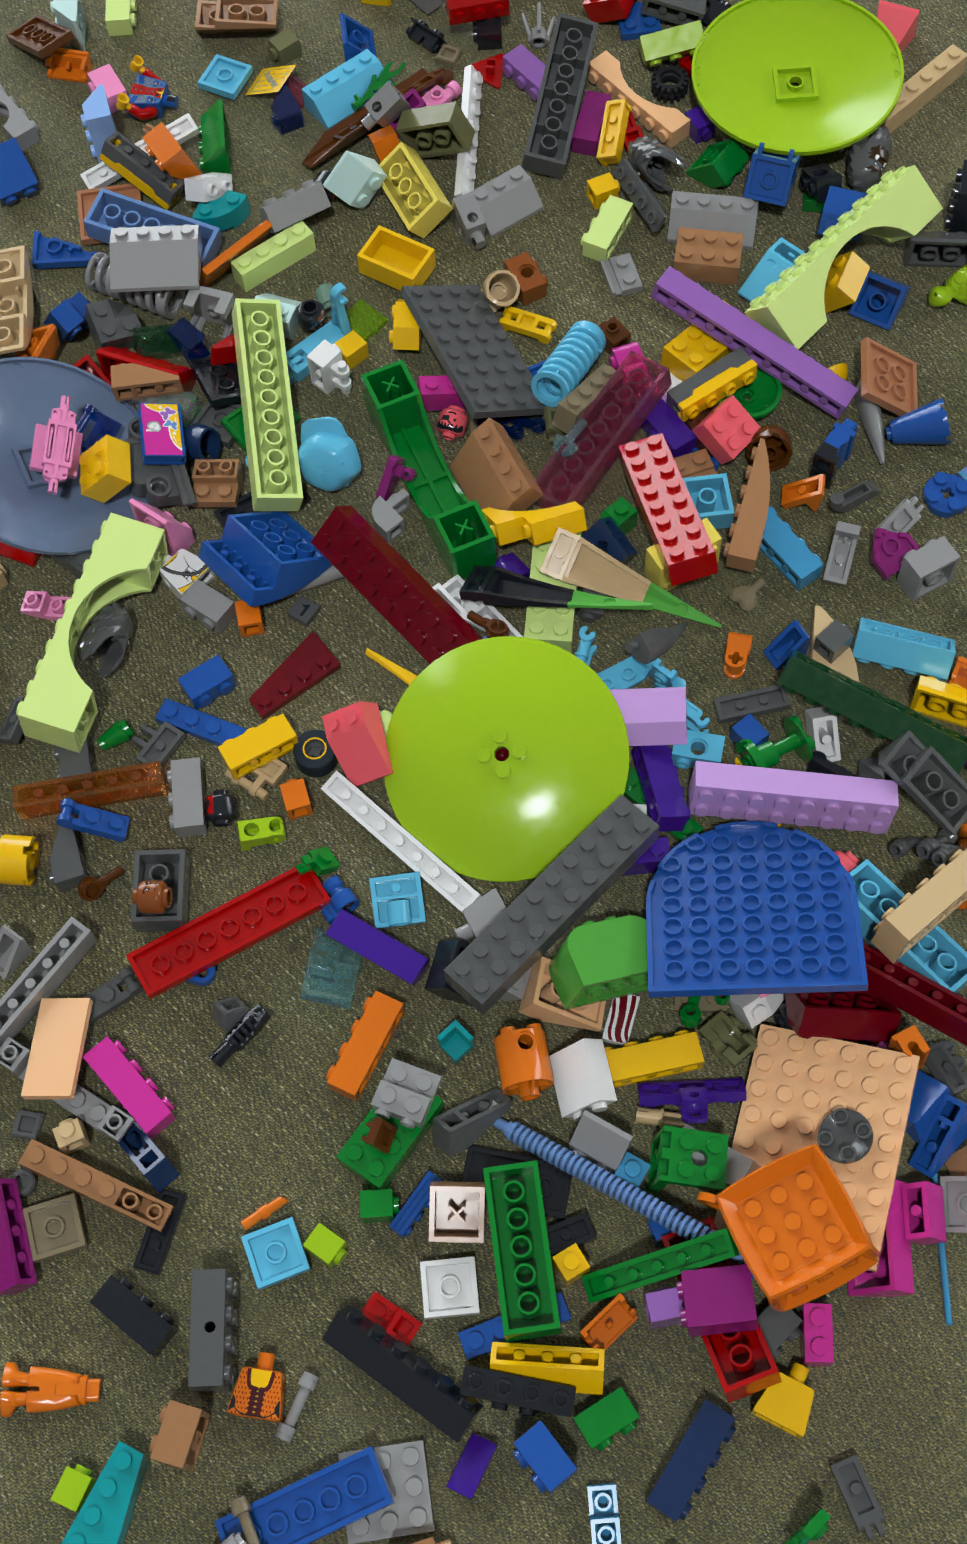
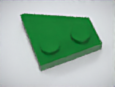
M823 1508L815 1511L785 1544H806L811 1539L813 1541L819 1540L830 1528L826 1523L831 1517Z

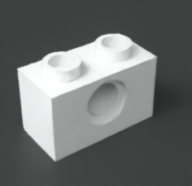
M211 172L184 178L186 200L209 202L222 197L227 190L233 191L232 174Z

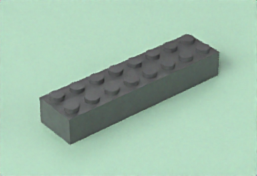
M562 13L557 15L522 163L524 170L559 179L563 177L598 27L597 22Z

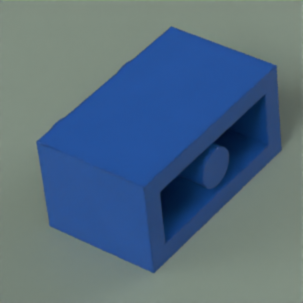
M219 654L178 678L181 690L196 710L201 707H207L214 699L230 693L237 686L233 674Z

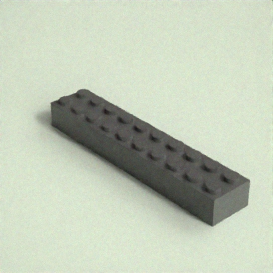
M620 795L444 969L445 982L484 1015L657 841L660 826L624 796Z

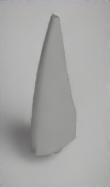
M860 377L858 379L859 383L856 385V388L859 390L854 396L857 412L880 464H885L881 407L861 397Z

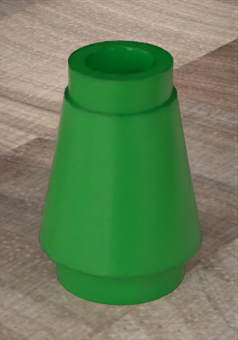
M125 719L117 720L97 739V742L106 751L130 741V737L135 734Z

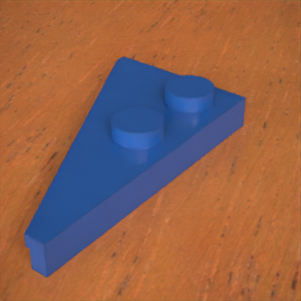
M34 231L33 269L87 266L92 256L97 253L96 251L92 253L84 251L79 245L61 241L56 237L50 239L42 236L41 232Z

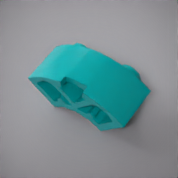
M227 190L217 200L199 202L192 219L218 227L220 232L231 227L235 229L251 213L248 197L245 194Z

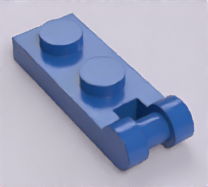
M69 798L61 800L60 809L62 811L57 818L59 826L124 842L130 817L78 804ZM71 814L78 815L77 819L73 818Z

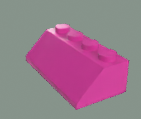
M895 1181L877 1273L866 1270L848 1282V1296L896 1297L914 1294L911 1242L905 1240L901 1184H906V1182Z

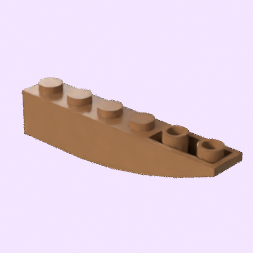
M760 438L758 447L753 446L750 460L754 461L753 466L748 465L745 479H748L747 485H742L739 497L743 501L742 504L737 503L734 514L737 522L731 523L729 537H732L731 543L726 542L723 556L727 557V567L752 573L754 572L762 543L770 501L769 459L765 439Z
M31 1139L18 1162L24 1169L160 1232H162L174 1209V1206L34 1139Z

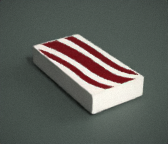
M631 994L612 1000L602 1036L604 1042L622 1047L629 1042L640 1002L639 996Z

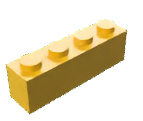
M689 1030L676 1032L673 1037L668 1038L655 1036L650 1038L649 1042L638 1044L637 1041L628 1042L623 1045V1048L614 1050L612 1047H605L614 1088L703 1069L705 1062L696 1031L689 1033Z
M492 1342L490 1370L576 1388V1393L603 1395L605 1349Z

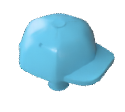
M333 417L308 419L302 424L301 445L298 449L300 470L305 481L310 485L329 492L341 490L348 486L361 472V462L353 439L347 435L341 422Z

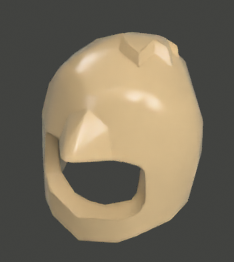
M495 270L487 276L483 283V294L493 312H496L501 307L513 304L520 293V284L517 277L509 270Z

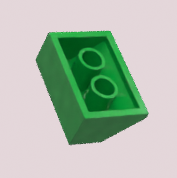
M218 99L201 116V126H198L200 134H198L199 139H202V142H198L200 155H203V158H199L201 171H205V174L211 172L231 174L229 128L223 101Z

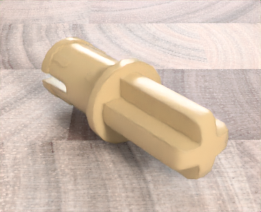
M637 1106L635 1123L659 1126V1129L664 1125L683 1128L685 1124L681 1119L680 1113L664 1111L663 1107L661 1109H651Z

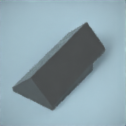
M910 730L905 731L879 752L878 765L951 836L955 835L967 819V783L932 746L926 748Z

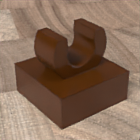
M374 1117L373 1122H367L366 1124L370 1128L367 1137L362 1136L361 1140L378 1152L388 1154L397 1128L382 1118Z

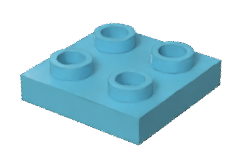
M420 872L369 878L376 929L426 923Z

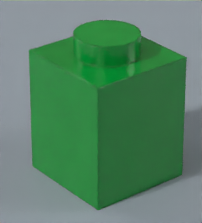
M392 1189L359 1191L360 1219L362 1223L391 1222L395 1218V1213H399V1196L394 1197Z

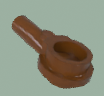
M472 610L467 614V619L486 630L487 638L509 636L510 630L504 621L495 618L491 620L484 618Z
M119 865L98 879L93 876L83 878L78 884V895L86 901L98 899L105 891V886L125 874L123 868Z

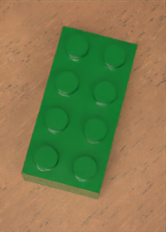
M435 1096L423 1128L417 1126L414 1129L407 1128L399 1123L400 1120L390 1117L389 1120L384 1119L397 1128L388 1154L378 1152L361 1140L362 1136L367 1137L370 1128L366 1126L367 1122H373L374 1117L381 1118L374 1114L375 1110L371 1109L336 1156L339 1164L373 1189H387L432 1127L433 1118L440 1115L445 1109L444 1101Z

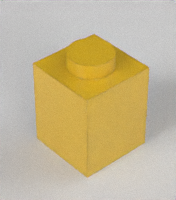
M610 172L587 180L586 196L594 209H600L603 202L606 203L610 195L618 197L621 190L620 184L617 179L614 180Z
M354 330L334 343L341 349L342 359L349 366L350 370L369 357L367 342Z
M576 1243L552 1257V1263L566 1287L580 1279L581 1276L590 1273V1265Z

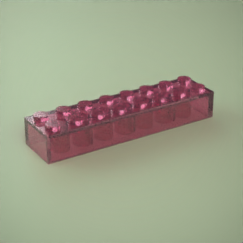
M631 350L536 477L535 481L544 495L533 504L545 509L576 501L582 506L619 457L618 446L630 442L672 385L669 368Z

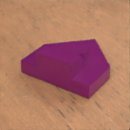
M877 527L874 530L871 562L884 580L900 570L903 557L907 552L920 548L908 533L891 532Z

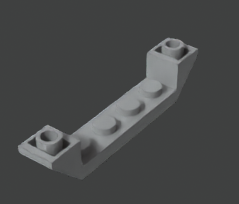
M8 1037L0 1047V1065L24 1082L30 1050ZM78 1084L74 1099H50L103 1135L117 1142H120L135 1121L114 1105L110 1106Z

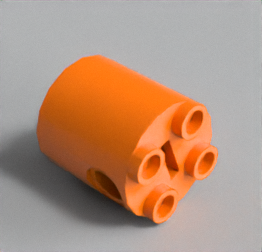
M539 1023L529 1024L522 1029H516L514 1026L500 1029V1035L494 1038L493 1041L503 1094L519 1095L521 1101L539 1098L541 1096L540 1091L554 1085L545 1031L542 1030Z

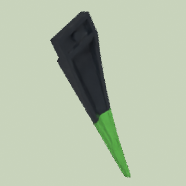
M474 565L459 591L461 600L483 601L484 605L654 610L652 603L572 590L535 580L497 566Z

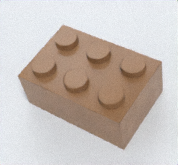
M679 227L673 268L692 281L737 285L744 234Z

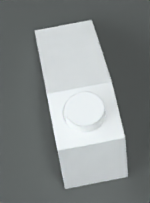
M785 993L770 994L763 998H760L758 994L730 995L729 1002L736 1017L750 1028H754L775 1013L779 1005L784 1001Z

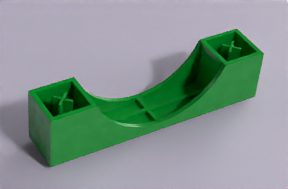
M403 359L362 374L361 381L365 407L389 455H397L404 458L402 465L407 466V468H413L416 471L415 479L410 481L401 479L450 576L453 578L458 574L462 579H465L469 576L474 565H495L497 560L495 535L477 500L470 501L454 480L434 437L421 393Z

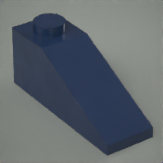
M136 1121L132 1123L120 1142H117L159 1193L180 1175Z

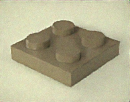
M75 1193L23 1209L33 1263L42 1262L88 1247L78 1199Z

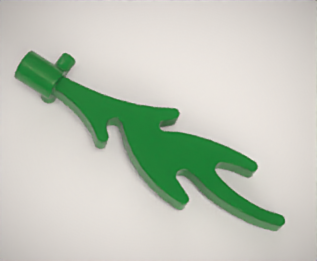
M390 61L382 69L378 79L376 74L372 75L370 84L362 97H358L357 94L353 96L355 101L351 104L352 108L357 111L364 105V101L373 97V91H378L390 78L399 74L405 67L406 62H402L398 69L390 73L389 69L393 64Z

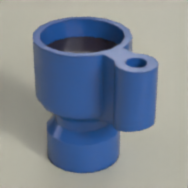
M339 876L330 877L322 885L327 894L331 896L330 903L321 909V913L328 924L333 923L341 909L351 914L360 903L351 889L343 888L344 884Z

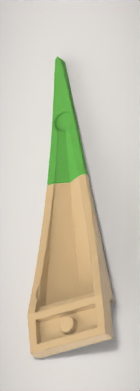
M558 527L539 572L563 583L619 599L652 603L655 610L713 627H722L720 623L630 569L581 536Z

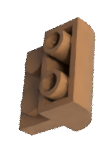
M195 459L192 480L194 482L193 492L197 505H192V507H237L239 494H243V470L240 459Z

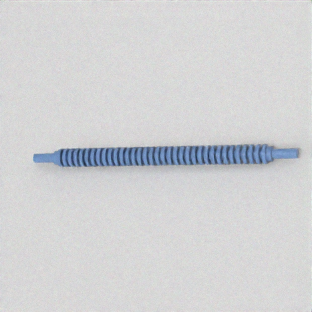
M499 1118L492 1125L503 1131L507 1140L513 1142V1144L519 1145L520 1148L536 1155L538 1158H542V1160L554 1165L556 1168H560L564 1172L566 1171L567 1174L578 1178L582 1182L584 1181L585 1184L596 1188L598 1191L603 1192V1194H609L610 1198H615L618 1202L621 1201V1204L627 1205L628 1208L639 1212L643 1216L646 1215V1218L652 1219L653 1222H658L661 1226L665 1225L666 1229H671V1232L677 1233L680 1237L684 1236L686 1240L716 1231L715 1229L711 1230V1227L705 1226L702 1222L698 1223V1220L692 1219L691 1216H686L684 1212L679 1213V1210L673 1209V1206L667 1205L664 1201L660 1202V1199L654 1198L653 1195H648L647 1192L642 1191L638 1187L636 1188L633 1184L629 1185V1182L623 1181L620 1177L617 1178L611 1172L605 1171L604 1168L593 1164L589 1160L587 1161L584 1157L569 1151L547 1137L545 1138L544 1135L533 1131L531 1128H527V1126L518 1121L507 1122ZM741 1254L732 1257L735 1261L746 1264Z

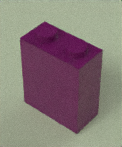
M747 1264L681 1271L682 1281L677 1282L679 1300L684 1299L685 1309L680 1310L682 1328L688 1327L689 1337L758 1330L751 1272Z

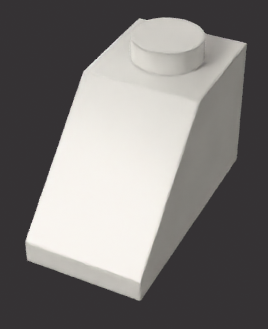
M825 706L804 710L807 735L812 737L816 746L812 752H823L831 762L841 760L837 716L828 713L825 710Z

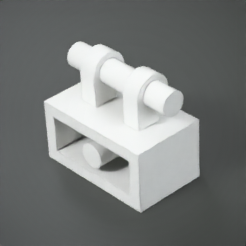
M323 340L306 356L311 383L327 395L336 387L342 390L343 394L347 395L351 392L352 382L349 378V366L342 359L341 349L336 344Z

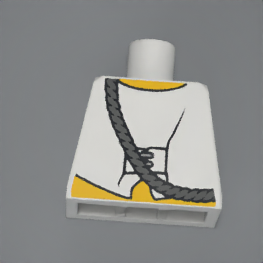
M180 549L173 556L168 553L163 566L160 568L163 582L179 600L197 579L207 585L216 576L198 556L185 549Z

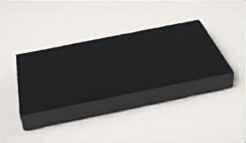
M470 1146L468 1147L461 1182L485 1183L483 1168L537 1160L546 1217L565 1220L572 1175L539 1158ZM485 1189V1205H487L486 1189Z

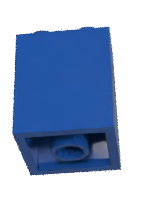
M15 137L0 143V205L2 207L14 205L18 202V199L25 196L27 198L32 197L40 190L39 183Z

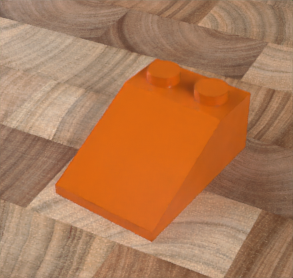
M162 122L142 137L147 144L144 147L152 158L157 157L154 162L162 172L166 170L171 177L182 180L202 175Z

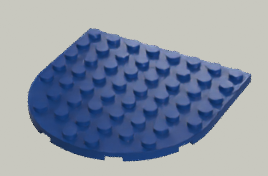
M731 822L714 826V830L700 835L697 832L684 839L667 853L658 864V870L653 879L650 880L646 897L649 998L868 991L856 887L851 874L847 873L840 863V858L818 839L798 829L791 831L777 827V823Z

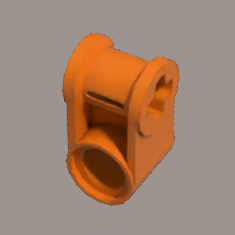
M729 631L723 667L726 677L739 679L744 675L747 659L750 655L752 635Z

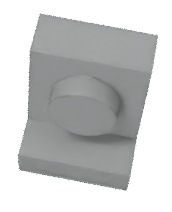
M404 488L398 493L392 494L387 501L379 496L372 506L374 528L389 543L405 532L404 519L400 514L411 507L410 494Z

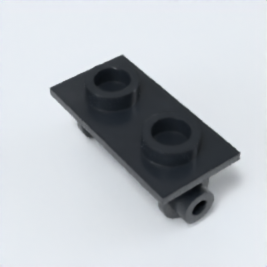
M412 17L410 18L413 25L412 27L409 26L406 30L408 38L418 44L425 38L421 45L432 53H438L441 49V44L447 45L443 39L444 35L439 30H431L428 24L421 19L417 21Z

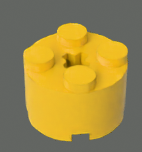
M9 834L1 836L0 884L32 886L35 883L37 875H32L34 867H39L40 859L39 843L34 841L36 839L35 836Z

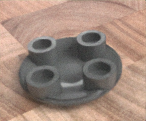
M838 1108L822 1121L817 1141L829 1159L837 1163L850 1164L861 1160L870 1151L873 1143V1130L869 1121L862 1114L853 1110Z

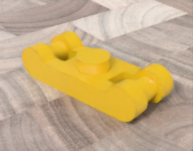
M512 306L505 307L503 317L499 319V323H501L505 331L510 330L538 339L543 344L550 343L551 333L555 332L558 326L557 322L553 319Z

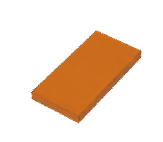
M265 220L204 266L200 273V286L207 287L231 268L230 262L265 242L272 224Z

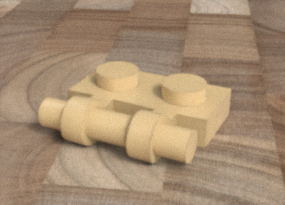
M275 759L250 772L258 777L255 782L247 779L246 775L234 781L228 769L225 772V776L231 779V783L237 787L242 786L247 789L251 796L259 797L265 801L270 794L263 789L265 784L267 783L275 788L289 768L285 763Z

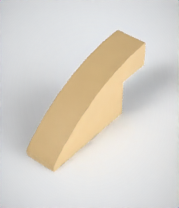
M815 606L812 616L810 658L859 682L857 665L850 647L832 664L813 649L816 637L834 621L822 607Z

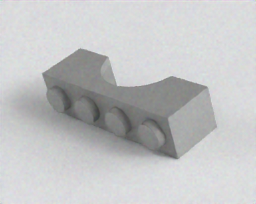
M0 84V115L8 118L3 126L8 140L15 137L21 150L24 151L40 141L37 133L39 128L34 120L30 121L23 108L19 109L14 98L7 96L5 89Z

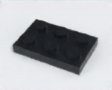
M211 356L190 360V368L211 408L241 403L237 362L213 366L210 364Z

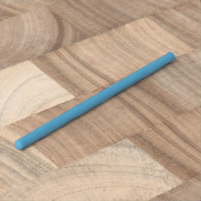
M936 1173L932 1178V1183L939 1185L938 1174ZM945 1242L938 1243L945 1324L950 1327L953 1322Z

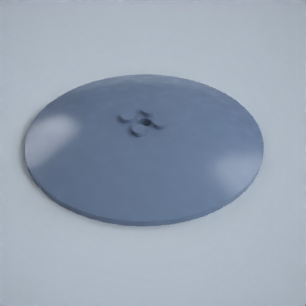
M37 357L0 359V542L24 551L46 555H76L91 552L94 541L98 540L101 535L102 523L104 520H108L110 513L135 520L129 500L133 498L146 504L148 502L145 496H134L130 492L129 486H126L105 503L81 495V484L79 482L80 464L78 465L76 479L67 478L65 482H59L57 495L47 493L49 484L44 482L42 472L29 470L36 424L47 426L52 409L60 408L61 396L71 397L69 410L76 414V432L83 433L81 455L106 434L122 441L128 439L129 422L133 418L138 417V411L128 400L116 401L112 387L108 383L73 365Z

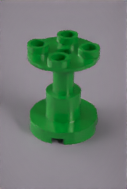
M795 715L784 719V729L787 737L774 744L767 741L759 746H756L750 739L745 738L735 744L736 754L741 752L743 759L740 762L744 766L770 768L780 763L781 756L793 750L803 761L809 762L813 757L812 750L816 746L810 735L806 736L802 729L801 720Z

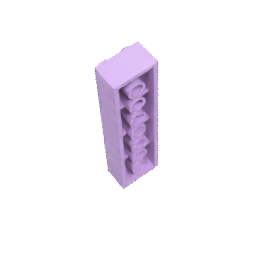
M696 761L688 787V806L691 814L701 817L715 816L723 819L735 818L747 821L795 824L801 827L815 826L823 829L835 828L847 831L886 834L899 807L898 784L893 780Z

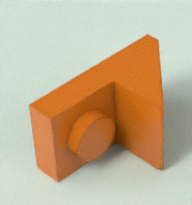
M820 474L783 485L781 505L785 509L807 504L816 512L824 497L826 476Z

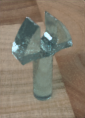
M580 418L567 435L561 436L558 433L555 435V453L558 452L562 445L566 444L567 446L561 451L562 457L569 456L578 450L574 440L587 425L585 419Z

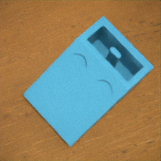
M781 237L767 250L738 291V295L749 302L758 296H762L765 293L764 289L772 282H777L780 279L779 274L785 269L791 268L795 264L794 260L805 252Z

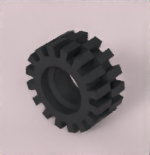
M666 64L662 65V68L660 66L657 67V70L653 72L651 81L653 97H657L659 102L663 99L665 104H667V101H670V104H674V100L677 103L680 102V99H684L685 94L687 95L688 72H685L684 68L680 69L679 65L673 67V64H669V67ZM672 82L675 85H665L664 83Z

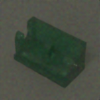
M175 324L133 328L134 350L141 356L184 352V345L179 341V336H183V333Z

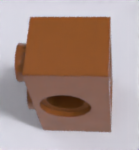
M528 252L504 261V270H509L514 274L520 284L518 298L523 306L547 297L548 280L544 274L540 273L537 261L532 259Z

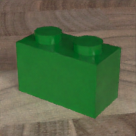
M619 1387L575 1416L573 1422L590 1450L592 1451L597 1448L601 1452L614 1443L611 1438L619 1432L625 1436L636 1429L638 1426L635 1422L639 1420L640 1416L622 1387Z

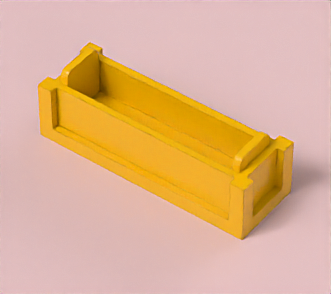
M626 99L606 101L596 157L603 167L607 166V164H619L621 161L629 112L632 111V107Z

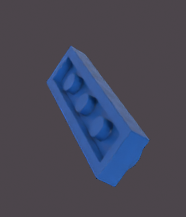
M167 698L155 717L156 722L160 724L166 721L186 734L217 746H221L228 739H234L244 734L247 730Z
M557 1293L560 1322L563 1324L571 1321V1316L562 1293ZM502 1316L458 1332L467 1361L490 1353L492 1342L515 1343L520 1341L506 1342Z

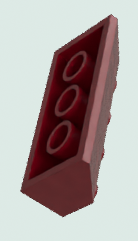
M868 991L785 993L788 1024L796 1035L806 1039L825 1037L847 1039L853 1042H858L859 1040H870L874 1043H880L881 1041L890 1042L891 1036L897 1033L902 1013L894 1005Z

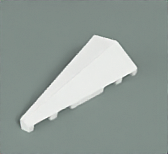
M458 574L445 584L437 583L432 587L467 623L486 632L484 628L467 619V614L471 610L490 620L495 618L504 621L510 630L509 636L523 637L493 605H484L483 601L461 600L459 591L465 581Z

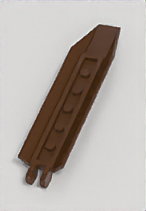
M439 67L431 73H427L424 68H421L394 87L403 96L414 88L422 97L436 85L448 84L449 81L453 80V72L450 69L445 70ZM363 106L326 130L304 159L302 165L313 168L370 131L361 122L369 113L366 107ZM377 123L371 129L375 128L376 126H380V124Z

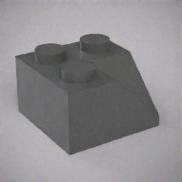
M109 299L86 304L84 317L97 349L108 346L127 349L141 345L144 332L136 313L126 304Z

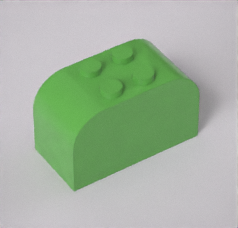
M634 915L618 918L610 916L600 922L587 921L572 930L549 964L551 979L565 1010L648 991L646 919Z

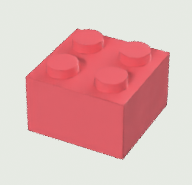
M732 395L721 401L692 432L715 459L723 465L733 460L751 442L752 437L760 426Z

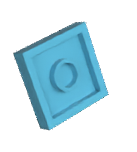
M216 54L197 82L199 89L235 100L252 75L253 67Z
M293 1217L241 1237L259 1291L311 1270Z

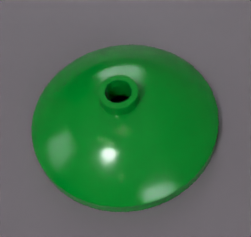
M757 367L756 379L751 384L744 385L736 390L733 395L753 419H759L773 412L779 405L782 396V384L779 380ZM726 396L725 398L721 399L717 402V404H719L721 401L727 399L730 396Z

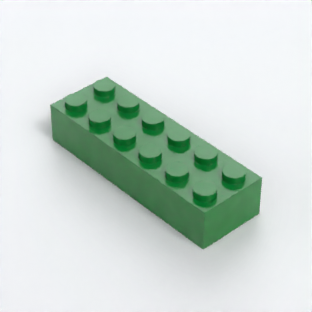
M535 1160L483 1168L503 1332L506 1342L562 1334L538 1162Z

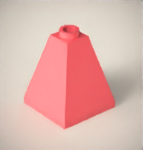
M880 0L877 18L891 32L902 52L915 37L920 10Z

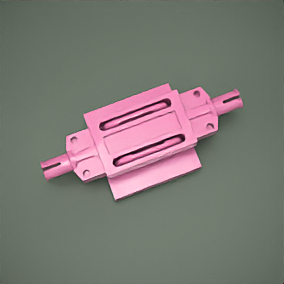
M66 395L61 396L60 408L52 409L47 426L36 424L29 470L42 472L44 482L49 484L47 493H52V495H57L59 482H65L67 478L76 479L83 433L76 432V414L69 410L71 397L67 396L66 398Z

